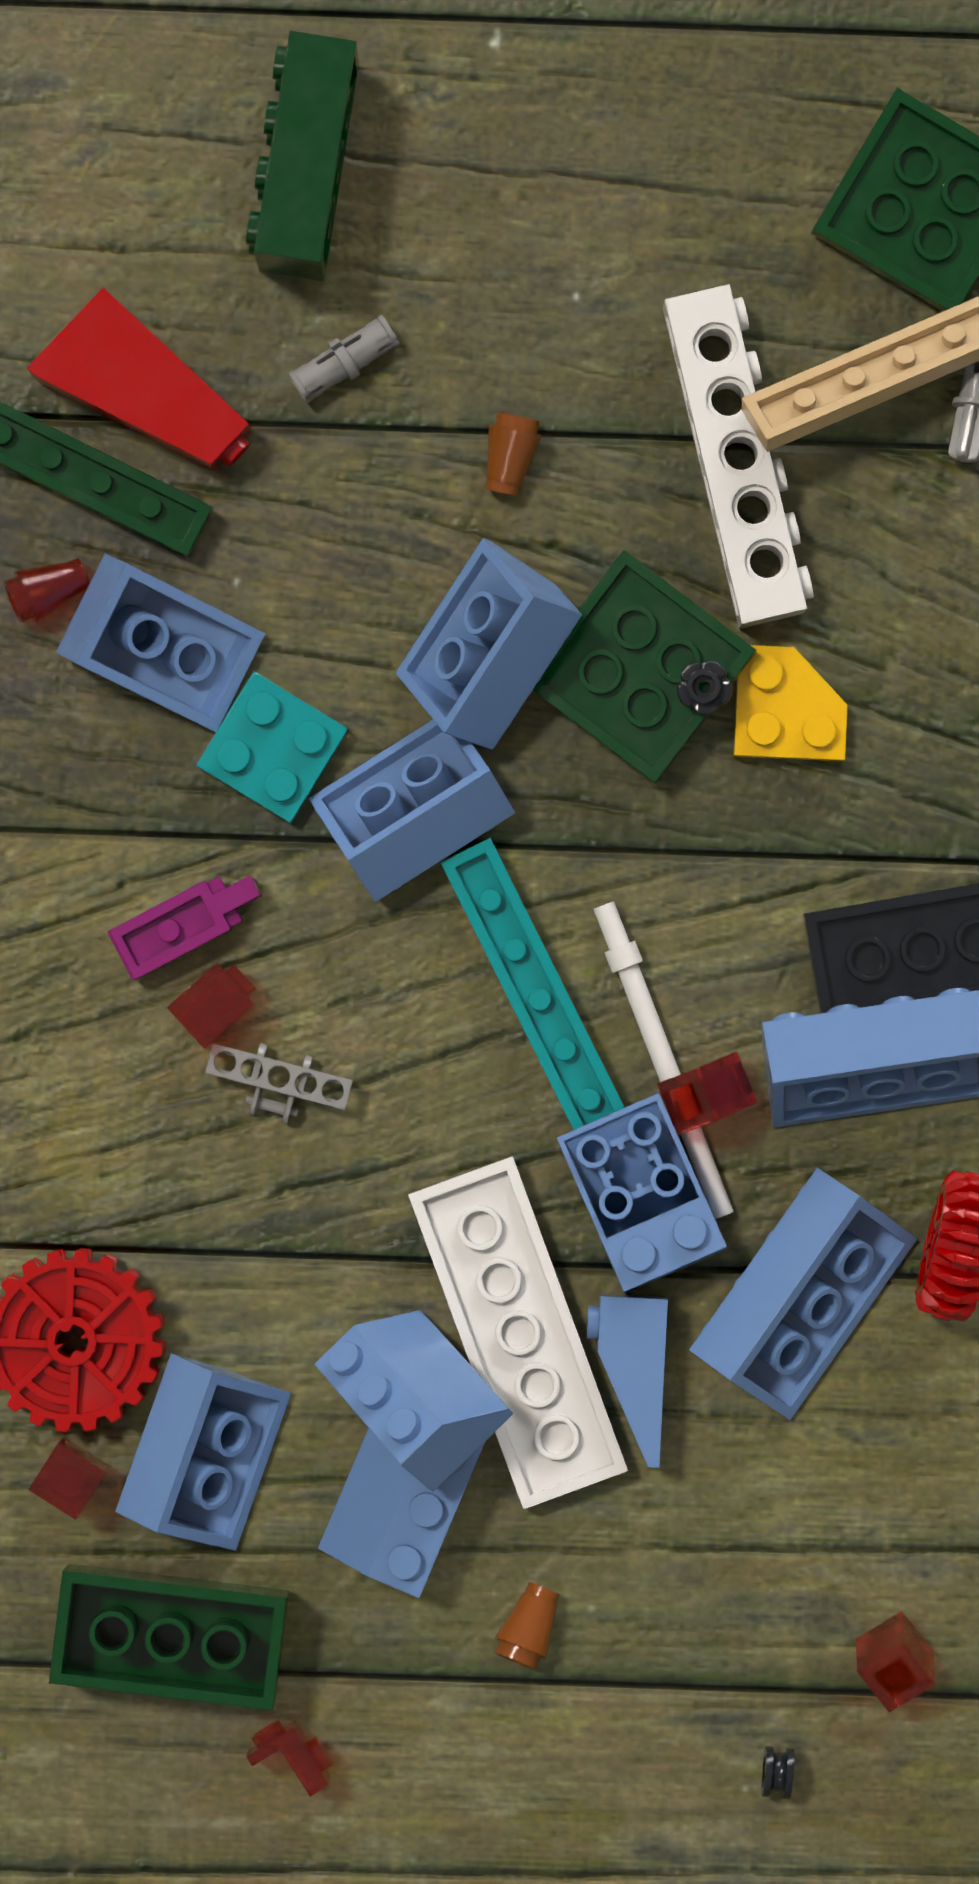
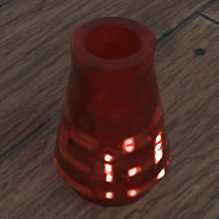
M79 558L64 563L14 571L15 577L4 581L9 602L20 623L31 618L35 623L77 594L86 591L90 584Z

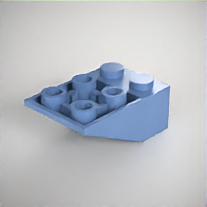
M659 1093L557 1137L624 1294L726 1250V1243Z

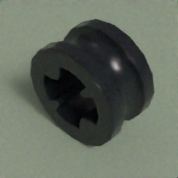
M765 1746L761 1795L762 1797H769L772 1792H779L782 1794L783 1799H790L794 1776V1748H786L785 1752L776 1753L773 1750V1746Z

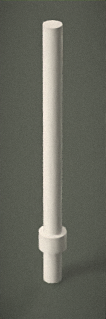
M614 901L597 907L593 910L609 948V951L604 952L611 972L617 971L700 1187L714 1218L717 1219L734 1212L638 965L643 960L636 941H629Z

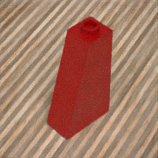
M103 287L27 367L31 376L41 385L212 471H215L222 463L228 468L231 467L251 445L246 439L252 432L249 423Z

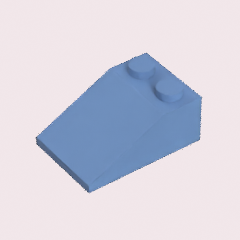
M105 553L56 653L217 732L266 633Z

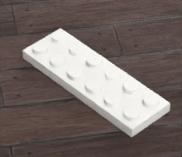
M513 1156L408 1194L470 1365L514 1413L495 1433L523 1509L627 1472V1466Z

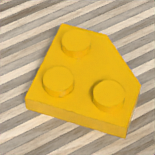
M751 645L757 652L736 679L733 757L845 761L847 704L795 647Z

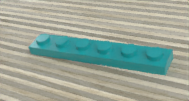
M491 838L441 862L573 1130L625 1108Z

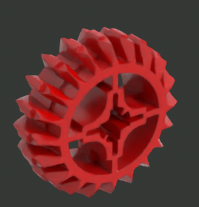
M952 1170L942 1182L934 1209H932L922 1257L919 1263L915 1301L918 1310L929 1313L934 1318L965 1322L975 1311L977 1301L979 1300L978 1173L970 1171L963 1173Z

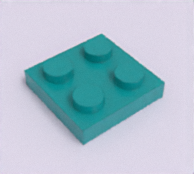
M253 671L196 766L292 824L349 729Z

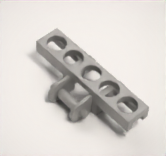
M215 1043L212 1044L205 1073L256 1086L254 1097L247 1095L246 1104L251 1105L250 1115H254L258 1108L283 1115V1123L288 1124L290 1115L296 1117L298 1109L292 1107L295 1097L343 1110L346 1109L353 1080L310 1069L313 1060L312 1056L306 1055L303 1067L264 1057L268 1047L267 1044L260 1043L257 1055ZM219 1053L235 1057L236 1066L231 1072L215 1067V1058ZM246 1060L255 1062L251 1077L245 1076L241 1072L242 1065ZM275 1066H283L289 1071L290 1080L284 1087H275L269 1082L268 1074ZM300 1075L299 1082H298L297 1089H296V1087H295V1080H296V1078ZM308 1076L316 1078L317 1087L312 1093L305 1092ZM327 1081L342 1085L344 1089L342 1098L335 1100L324 1097L322 1094L323 1085ZM262 1089L289 1095L287 1104L261 1097Z

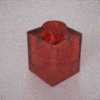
M216 963L167 1008L204 1049H208L256 1006V1003L249 997L256 988L235 964L226 971L219 963Z
M737 1051L657 1083L677 1135L713 1123L758 1103Z
M64 1437L58 1442L28 1490L76 1520L85 1509L111 1466Z
M902 1611L856 1638L857 1672L888 1712L893 1711L936 1685L934 1652Z

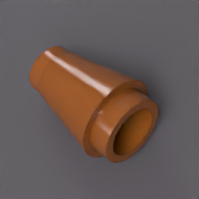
M497 411L494 424L489 423L487 482L485 489L518 496L519 487L522 485L542 438V435L537 434L540 424L539 420Z
M529 1582L525 1592L522 1593L495 1636V1639L499 1640L495 1654L536 1670L540 1658H547L557 1608L556 1603L560 1594Z

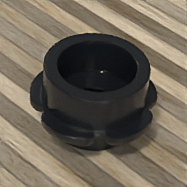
M707 660L703 664H700L698 661L688 664L680 674L682 681L677 687L680 702L685 707L694 708L695 713L699 715L716 713L719 706L726 704L732 695V683L726 678V669L720 663L712 660ZM702 682L709 683L710 689L708 692L703 693L699 690V685Z

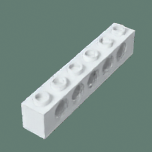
M730 284L665 299L662 309L738 627L741 629L801 615L807 609L805 600L814 598L807 566L797 567L792 546L801 544L794 512L784 513L779 493L788 490L781 458L771 459L770 451L766 452L743 414L742 409L735 415L725 416L714 409L711 401L712 396L722 389L736 392L742 401L743 397L755 392L754 385L762 383L757 354L755 350L746 352L741 331L749 329L744 300L742 297L733 299ZM708 336H718L728 344L729 355L719 362L709 361L699 351L700 341ZM733 443H744L754 452L755 463L744 470L735 469L727 463L724 450ZM748 496L760 498L767 506V518L757 524L745 522L738 514V502ZM759 550L772 551L780 560V572L770 578L758 576L751 568V555Z

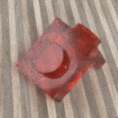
M276 1720L251 1737L255 1745L248 1750L246 1755L251 1766L256 1765L280 1749L310 1797L329 1785L331 1776L327 1769L333 1766V1762L327 1750L316 1736L308 1740L296 1720L284 1727L279 1720Z

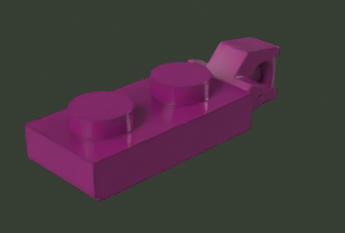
M248 876L227 888L220 877L209 882L204 880L107 931L132 981H136L231 931V927L243 921L237 909L258 899L262 894L252 876Z

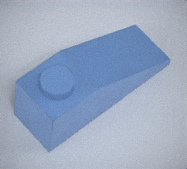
M599 1293V1306L588 1305L587 1339H597L596 1349L647 1466L659 1468L668 1299L660 1296Z

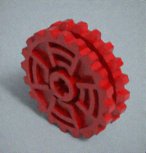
M79 1248V1250L75 1251L73 1258H68L64 1249L55 1250L47 1253L46 1264H43L36 1257L22 1265L23 1277L12 1274L1 1283L6 1294L4 1297H0V1390L6 1389L10 1393L11 1397L7 1406L14 1412L23 1407L31 1411L30 1423L40 1427L47 1419L55 1421L56 1431L68 1432L73 1428L75 1422H80L84 1431L94 1430L97 1426L101 1425L102 1416H105L112 1423L126 1414L124 1403L127 1402L136 1406L147 1395L142 1387L143 1382L153 1383L157 1379L161 1369L153 1361L155 1357H161L162 1354H165L167 1343L157 1338V1330L166 1325L164 1314L153 1313L150 1305L157 1296L152 1288L141 1290L138 1287L137 1282L141 1276L139 1272L133 1267L126 1272L117 1269L118 1257L108 1253L99 1261L93 1259L92 1249ZM75 1326H79L85 1331L81 1339L88 1338L87 1348L79 1347L73 1353H70L63 1347L68 1341H61V1332H69Z

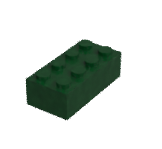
M289 31L287 47L277 46L272 78L276 80L275 91L280 92L278 102L268 101L264 122V134L267 135L266 145L271 146L269 157L259 156L255 178V189L258 190L257 199L262 200L260 212H250L246 234L249 254L255 255L260 272L325 281L359 70L356 41Z
M68 1564L62 1571L49 1683L273 1710L277 1695L289 1590Z

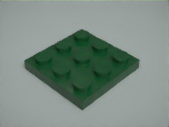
M896 88L812 229L811 234L941 311H946L962 304L979 275V136L901 89Z
M623 550L578 609L582 616L543 673L539 682L533 688V691L657 784L708 717V715L695 713L694 708L685 707L680 702L677 687L682 681L680 679L682 670L688 664L695 661L700 662V664L705 663L707 660L716 661L726 669V678L733 684L757 650L627 551ZM702 682L699 685V690L703 693L708 692L710 689V685L707 682Z

